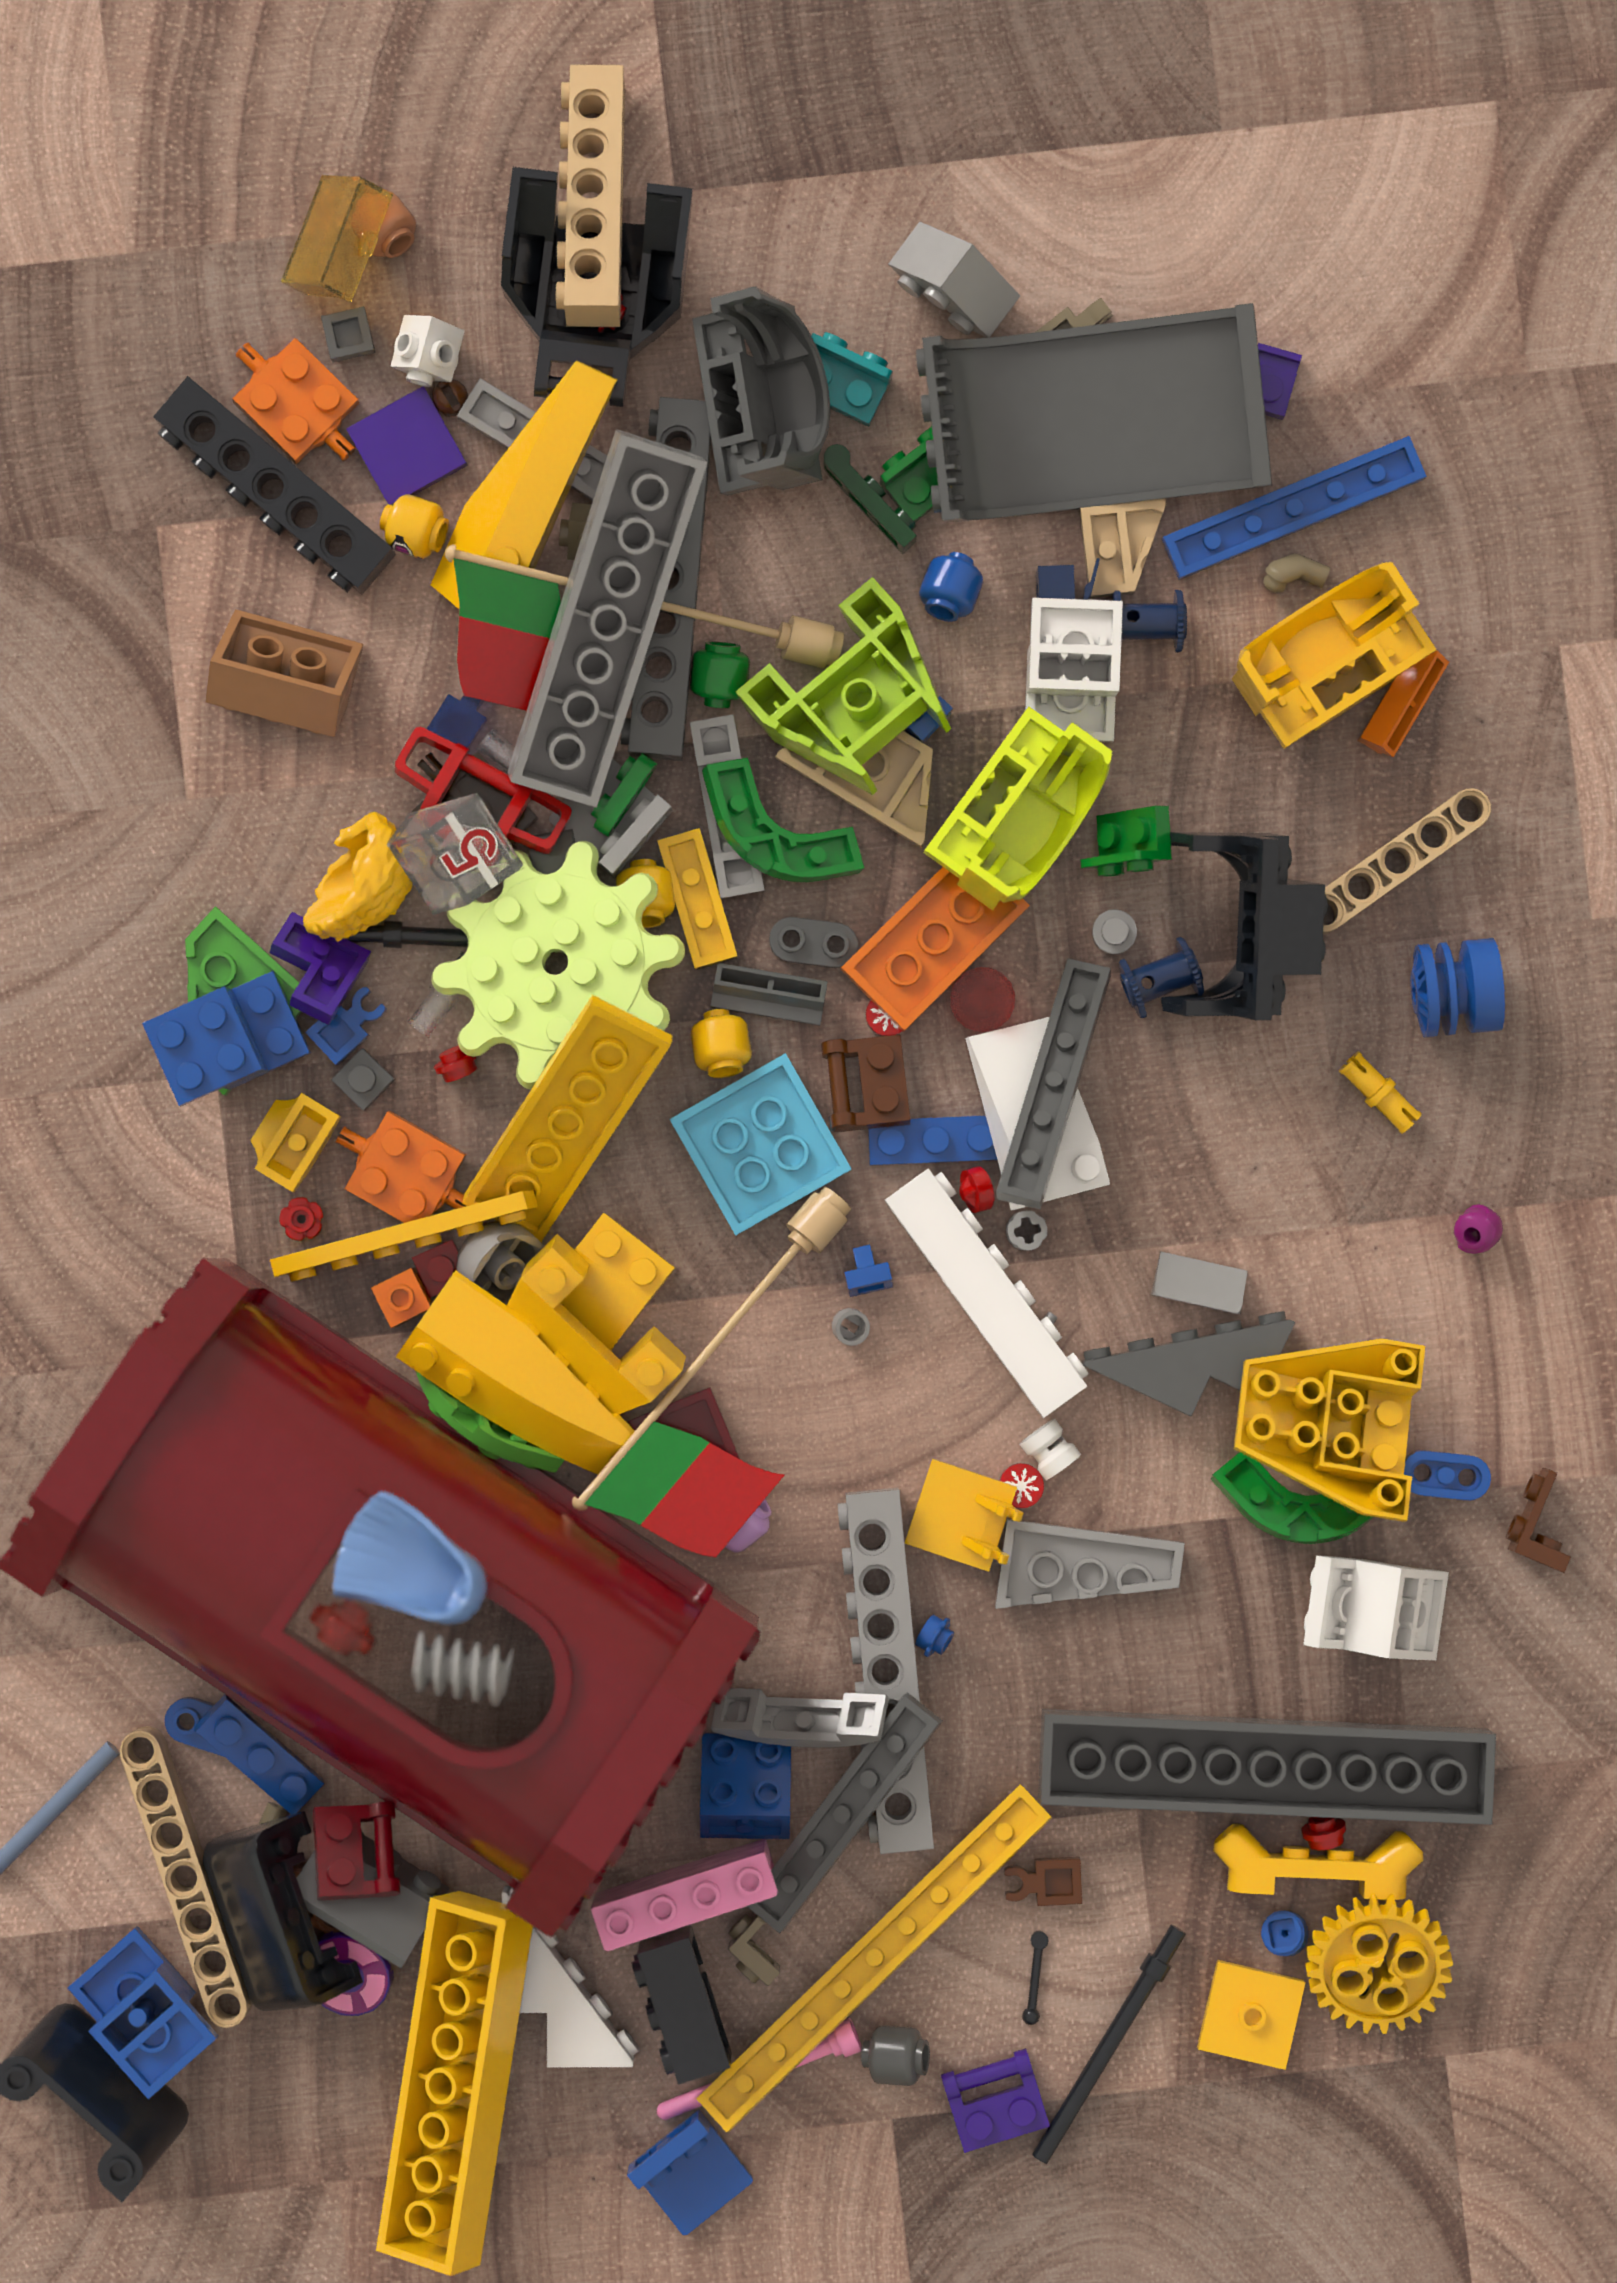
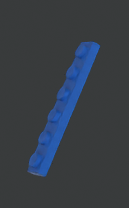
M1407 436L1163 536L1162 541L1178 580H1181L1420 482L1427 476L1410 436Z

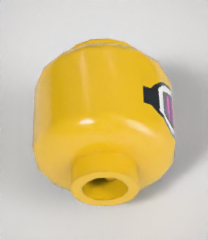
M405 494L399 497L393 505L387 504L380 518L379 527L385 531V541L393 550L424 559L430 556L432 552L437 553L442 549L449 530V520L444 518L443 509L437 503Z

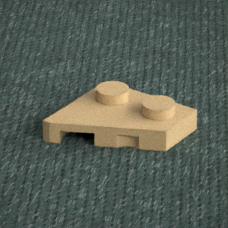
M1165 498L1080 508L1079 513L1088 583L1091 581L1096 559L1100 558L1091 598L1112 596L1116 590H1120L1121 595L1134 594L1166 507Z

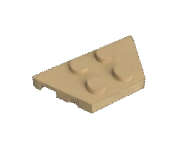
M902 731L862 765L878 790L873 795L785 747L778 751L775 756L777 760L922 848L925 843L933 758L932 748Z

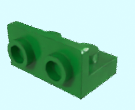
M932 426L917 438L920 445L907 455L903 451H899L882 465V469L885 472L880 476V485L897 507L903 509L914 523L933 509L931 486L938 485L937 468H929L926 452V441L933 440Z
M1155 805L1097 815L1099 856L1080 859L1081 869H1097L1099 877L1124 875V867H1127V872L1154 870V862L1172 860L1169 806Z

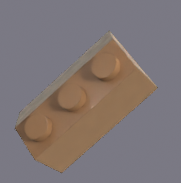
M235 609L210 661L205 702L228 710L265 718L272 722H280L306 729L313 733L335 737L347 709L363 650V643Z

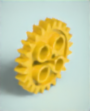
M1371 1894L1369 1906L1364 1907L1358 1898L1355 1897L1353 1898L1354 1910L1350 1912L1340 1905L1336 1906L1338 1919L1335 1921L1324 1916L1322 1922L1325 1932L1313 1930L1312 1938L1315 1945L1307 1946L1306 1948L1309 1962L1305 1963L1307 1977H1310L1309 1986L1311 1993H1318V2006L1320 2008L1329 2006L1330 2018L1332 2020L1344 2014L1345 2025L1348 2029L1357 2020L1362 2021L1363 2031L1366 2034L1370 2031L1373 2023L1379 2024L1382 2034H1387L1388 2026L1391 2022H1395L1401 2031L1405 2030L1404 2019L1409 2016L1415 2022L1421 2023V2008L1434 2013L1436 2008L1433 1997H1446L1445 1987L1442 1983L1452 1982L1451 1972L1448 1967L1453 1966L1451 1952L1447 1951L1450 1949L1447 1935H1441L1442 1930L1439 1921L1429 1923L1430 1918L1426 1908L1414 1915L1413 1902L1410 1899L1401 1908L1396 1907L1394 1895L1388 1897L1385 1905H1379L1376 1895ZM1393 1933H1397V1934H1395V1936L1391 1939V1941H1390V1943H1389L1388 1940H1389V1938L1391 1937V1935H1392ZM1366 1934L1377 1935V1938L1371 1941L1360 1940ZM1407 1951L1418 1952V1954L1412 1958L1401 1957V1955ZM1352 1970L1358 1972L1352 1977L1340 1976L1345 1971ZM1370 1986L1368 1992L1365 1995H1362L1367 1989V1987ZM1392 1987L1398 1989L1396 1992L1392 1994L1380 1993L1382 1990L1386 1988Z

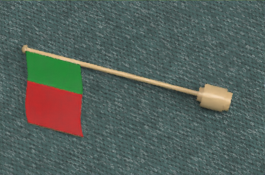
M450 545L445 550V557L449 562L454 560L460 603L457 665L463 694L467 697L527 711L561 604L558 584L566 586L569 578L456 550V545ZM664 601L660 609L776 638L775 648L782 649V659L822 669L826 665L830 666L840 657L844 633L834 630V625L794 615L791 616L788 623L781 622L777 630Z
M823 1187L819 1193L813 1192L786 1224L787 1228L791 1231L787 1238L793 1245L579 1498L573 1497L572 1505L574 1509L584 1511L589 1506L628 1519L681 1549L714 1558L719 1555L785 1475L772 1473L749 1465L699 1436L655 1421L798 1251L801 1250L805 1254H808L811 1250L821 1253L848 1221L845 1216L851 1211V1208L839 1195L831 1189Z

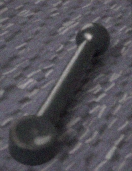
M1043 1931L1034 1932L1030 1938L1031 1944L1034 1947L1028 2006L1022 2014V2019L1027 2025L1036 2024L1040 2018L1036 2006L1042 1953L1049 1942L1047 1935Z

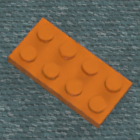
M942 867L840 970L904 1032L1028 909L1030 905L1023 898L1006 903L999 901L994 910H991L957 885L960 879Z

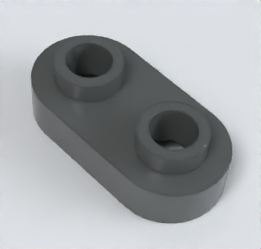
M787 917L781 919L773 926L769 937L771 950L776 957L782 961L797 964L841 968L858 949L857 937L853 930L847 925L836 922ZM789 931L797 932L800 936V943L795 947L786 946L783 942L785 933ZM830 938H841L844 941V949L839 953L829 951L827 942Z

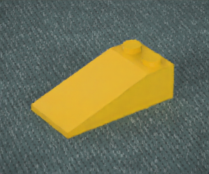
M603 1213L575 1248V1251L589 1263L585 1279L560 1303L611 1351L676 1267L608 1214Z

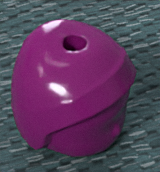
M1478 1204L1468 1208L1463 1215L1459 1216L1454 1226L1453 1233L1457 1240L1458 1248L1466 1253L1477 1254L1484 1253L1495 1246L1503 1233V1223L1500 1216L1484 1205Z

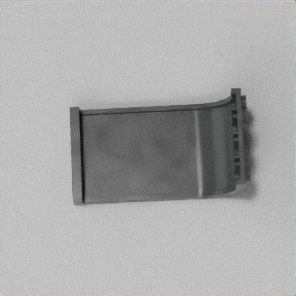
M1253 303L1235 305L1234 308L1001 337L945 339L940 335L922 338L923 349H916L919 377H927L928 394L921 395L924 422H932L933 440L926 441L927 460L929 468H937L938 485L931 486L932 505L934 513H942V521L959 522L1074 510L1084 507L1273 486Z

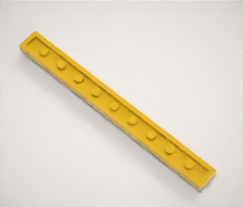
M1020 1784L731 2064L729 2069H726L696 2098L697 2101L729 2133L1052 1819L1050 1814Z

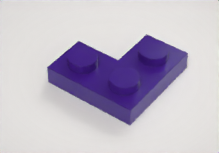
M291 912L272 942L270 954L306 971L293 992L289 1005L329 1025L368 963L371 951L344 938L337 942L334 937L321 939L318 935L308 933L303 926V917Z

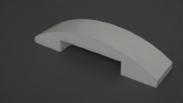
M734 714L690 722L720 898L765 891L761 871L741 858L723 836L716 822L702 774V769L708 764L741 759Z
M730 1688L721 1703L715 1706L711 1729L715 1733L730 1737L783 1746L828 1748L863 1745L881 1740L889 1698L885 1694L844 1693L843 1700L766 1697L761 1689Z

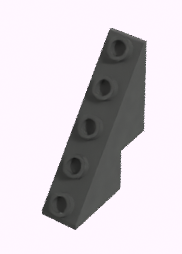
M1285 1311L1273 1312L1258 1316L1260 1323L1258 1325L1242 1328L1241 1320L1216 1324V1333L1198 1336L1197 1329H1190L1172 1333V1342L1155 1345L1152 1337L1128 1342L1129 1351L1111 1354L1110 1346L1084 1351L1085 1360H1082L1081 1363L1095 1372L1188 1416H1192L1210 1377L1240 1391L1244 1361L1281 1354L1295 1321L1286 1319Z

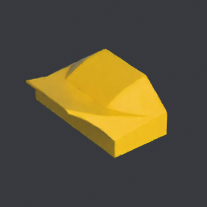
M301 1093L296 1099L275 1100L250 1140L258 1158L254 1169L291 1192H295L331 1138L341 1116L304 1093Z

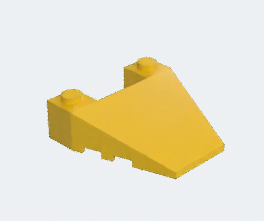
M556 1234L526 1264L506 1305L529 1320L540 1331L538 1337L553 1353L558 1350L568 1360L569 1365L567 1368L583 1384L590 1383L600 1394L598 1400L611 1414H622L652 1402L683 1371L686 1355L655 1326L621 1359L610 1351L560 1303L585 1279L589 1263Z

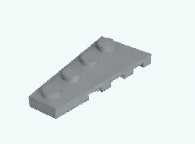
M1006 1519L1002 1552L1010 1556L1006 1565L1000 1564L995 1609L1026 1604L1051 1603L1052 1601L1094 1598L1104 1595L1179 1588L1185 1543L1028 1521L1017 1522L1012 1519Z

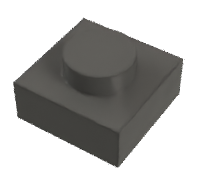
M364 306L321 316L332 363L375 353Z
M361 1048L331 1080L356 1105L365 1111L396 1079L365 1049Z

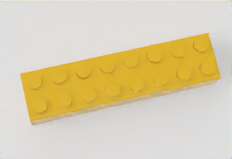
M463 1891L430 1897L376 2251L449 2276L464 2272L481 2264L533 1929L531 1924L505 1908L506 1904Z

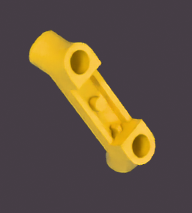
M1232 1824L1215 1839L1213 1852L1229 1868L1227 1890L1247 1894L1274 1895L1275 1877L1359 1880V1893L1364 1899H1370L1371 1894H1375L1378 1899L1387 1900L1390 1895H1394L1395 1900L1406 1899L1407 1875L1423 1861V1851L1404 1831L1392 1833L1368 1857L1354 1856L1353 1849L1347 1848L1327 1850V1855L1309 1854L1310 1848L1283 1846L1282 1853H1269L1243 1824Z

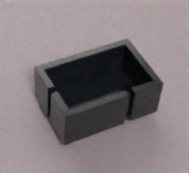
M690 1924L641 1940L637 1954L633 1955L632 1967L639 1988L647 1986L650 1997L647 1998L648 2005H645L653 2032L661 2029L664 2040H661L662 2048L659 2049L666 2074L675 2073L677 2083L680 2085L729 2069L732 2051L707 1972H700L698 1966L703 1964V1960L692 1925Z

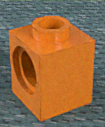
M409 1268L371 1287L390 1328H395L426 1313L433 1303L416 1268Z

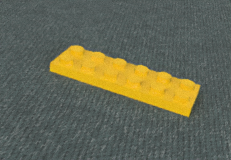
M592 995L464 1193L462 1204L469 1206L521 1191L534 1190L538 1207L525 1210L527 1219L514 1223L526 1228L542 1242L670 1048L672 1035Z

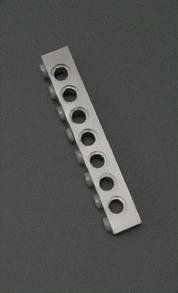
M899 1488L845 1493L846 1503H838L837 1505L840 1530L849 1529L850 1547L842 1548L844 1575L853 1574L855 1592L846 1593L848 1619H857L859 1637H850L853 1664L862 1663L863 1681L855 1682V1692L862 1694H885L889 1698L888 1703L895 1705L904 1694L909 1693L920 1702ZM868 1524L879 1525L885 1532V1539L877 1548H867L859 1541L861 1529ZM881 1569L888 1574L889 1584L884 1591L873 1593L865 1588L863 1579L868 1571ZM879 1613L888 1615L894 1622L891 1633L885 1637H875L867 1628L870 1618ZM883 1658L893 1660L898 1666L897 1675L888 1682H881L872 1674V1667L875 1662ZM866 1744L861 1745V1751ZM924 1747L877 1807L876 1815L868 1819L870 1843L879 1842L880 1854L934 1849ZM894 1793L906 1795L911 1801L909 1810L903 1815L890 1814L885 1808V1802L890 1795Z

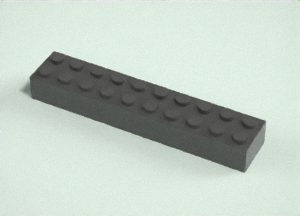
M1042 1709L1038 1799L1041 1805L1492 1825L1496 1734L1486 1728Z

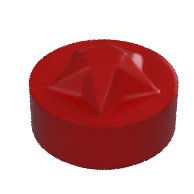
M980 1166L963 1170L960 1175L959 1195L972 1213L991 1209L995 1200L992 1181L988 1173Z

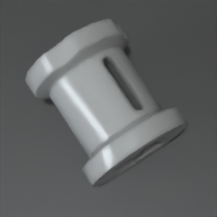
M1034 1211L1015 1213L1006 1225L1008 1242L1019 1250L1038 1248L1047 1236L1045 1220ZM1022 1218H1028L1029 1224H1037L1038 1233L1031 1236L1032 1242L1029 1244H1025L1024 1238L1021 1236L1016 1237L1014 1233V1228L1021 1226Z

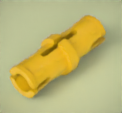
M1360 1051L1352 1055L1346 1061L1348 1064H1343L1339 1069V1072L1366 1097L1364 1102L1370 1108L1375 1106L1401 1134L1414 1125L1413 1120L1417 1121L1421 1117L1422 1113L1417 1111L1394 1088L1396 1083L1390 1077L1385 1079L1362 1056Z

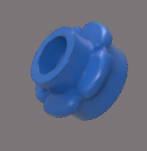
M933 1614L927 1620L915 1642L916 1646L925 1651L924 1656L930 1657L934 1652L942 1655L954 1636V1631L949 1629L950 1619L946 1617L942 1620Z

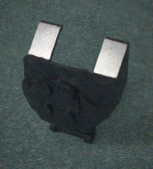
M513 167L502 248L501 287L504 297L539 341L534 397L548 398V395L551 394L563 378L551 376L552 362L574 364L578 360L590 367L613 369L612 377L617 379V383L609 399L610 406L624 407L630 358L632 359L647 345L654 342L681 318L689 252L688 244L693 189L647 183L645 223H622L621 294L623 295V301L621 304L627 307V311L620 322V327H617L614 331L607 327L604 332L599 333L597 332L599 327H567L565 309L556 308V282H565V269L557 268V242L566 241V229H559L558 215L556 216L558 172ZM587 232L582 234L581 237L590 239L599 234ZM586 272L580 275L579 277L584 279H592L596 277L598 274L593 272Z

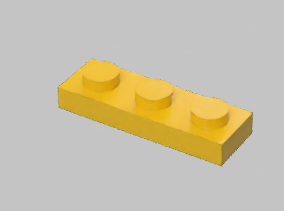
M700 828L657 840L664 866L671 873L674 899L695 970L737 958L738 956Z

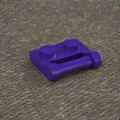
M1026 2048L1013 2052L1014 2057L955 2075L954 2071L941 2074L964 2153L1050 2127ZM1017 2074L1021 2076L1022 2085L967 2102L962 2100L960 2093L962 2091Z

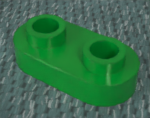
M643 753L637 760L629 756L616 776V779L621 783L612 797L605 793L600 798L597 808L594 807L591 816L597 820L593 828L610 837L649 781L658 763Z

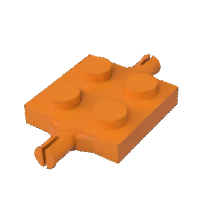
M296 338L278 355L268 360H265L249 342L244 344V351L240 348L236 353V357L253 372L249 383L232 398L233 403L295 464L299 463L312 449L322 446L324 443L342 461L348 459V453L352 455L356 447L338 430L343 419L359 404L358 398Z
M387 1111L377 1131L368 1139L351 1131L346 1126L339 1133L341 1135L337 1137L335 1143L358 1154L356 1169L344 1188L350 1193L403 1223L432 1216L444 1204L454 1209L466 1207V1205L460 1203L463 1202L464 1194L454 1189L456 1173L464 1161L466 1153L391 1111Z

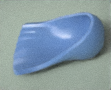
M381 1491L371 1497L361 1511L356 1514L355 1520L352 1521L348 1530H346L341 1543L342 1547L339 1550L334 1567V1596L379 1604L414 1615L423 1620L441 1624H458L469 1620L481 1607L487 1592L486 1575L482 1566L474 1557L446 1537L430 1519L408 1503L385 1491Z

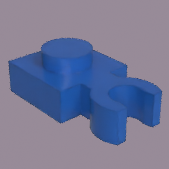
M363 987L355 993L352 999V1007L348 1011L341 1005L329 1025L318 1020L305 1032L337 1066L370 1036L361 1026L366 1021L380 1019L387 1010L384 1004H380L372 1012H367L363 1009L362 1001L371 993L368 987Z

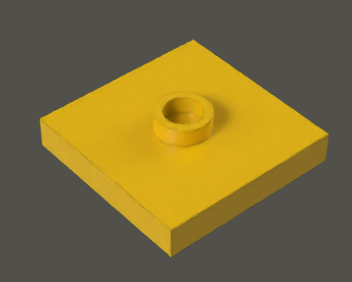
M1217 1960L1197 2044L1198 2050L1286 2070L1306 1982L1290 1976Z

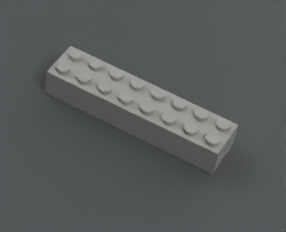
M618 429L615 430L507 771L511 782L597 808L708 462L702 456Z

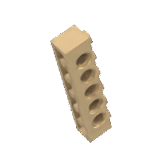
M570 65V82H561L562 110H569V122H560V148L568 149V161L559 162L560 189H567V201L558 202L559 229H566V241L557 242V268L565 269V282H556V308L565 309L567 327H620L625 116L624 66ZM590 113L600 114L597 118L584 117ZM592 152L600 154L595 158L583 157L585 154ZM588 192H595L599 194L597 197L594 198H585L582 196L583 194ZM587 232L599 234L590 239L581 237L582 234ZM586 272H593L598 274L596 277L592 279H584L579 277L580 275Z

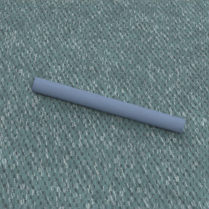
M107 1741L0 1849V1875L120 1754L113 1744Z

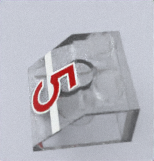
M478 793L409 813L387 842V846L433 915L469 905L520 870L523 865Z

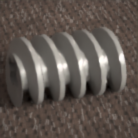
M420 1631L411 1671L415 1689L417 1692L423 1693L429 1682L433 1681L435 1695L442 1696L448 1685L451 1684L454 1699L460 1700L467 1688H470L474 1703H479L486 1691H489L491 1705L497 1707L507 1691L514 1648L511 1649L506 1660H501L499 1645L495 1644L487 1657L482 1656L481 1645L478 1641L474 1642L468 1653H464L461 1638H456L451 1648L446 1650L443 1636L439 1634L436 1636L431 1647L426 1646L424 1632Z

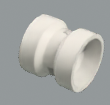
M1055 1418L1038 1428L1019 1444L1027 1455L1034 1456L1038 1462V1471L1045 1480L1055 1476L1081 1455L1073 1443H1067L1063 1438V1429Z

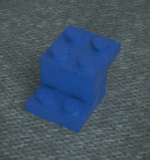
M274 971L233 989L226 986L221 987L142 1023L176 1101L181 1107L219 1089L231 1090L311 1054Z
M138 1926L68 1987V1990L97 2021L89 2030V2033L148 2099L219 2036L189 2002L196 1994L195 1990Z

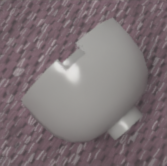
M495 1221L484 1224L483 1231L472 1233L466 1238L458 1252L456 1268L466 1278L504 1304H507L526 1264L545 1245L519 1224L510 1223L500 1226V1222Z

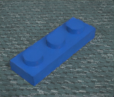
M986 1116L910 1119V1125L868 1129L870 1165L997 1160Z
M225 1694L194 1726L197 1734L291 1815L297 1813L324 1785L321 1776Z

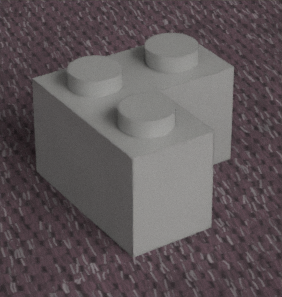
M922 222L917 224L888 263L900 276L897 283L902 289L916 298L923 294L938 308L946 309L951 314L948 321L966 335L974 331L990 338L1020 297L1018 292L973 244Z

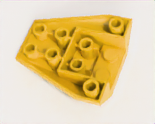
M1375 1339L1245 1360L1234 1449L1361 1515L1406 1522L1408 1520L1412 1476L1404 1475L1412 1396L1421 1390L1425 1346L1388 1339Z

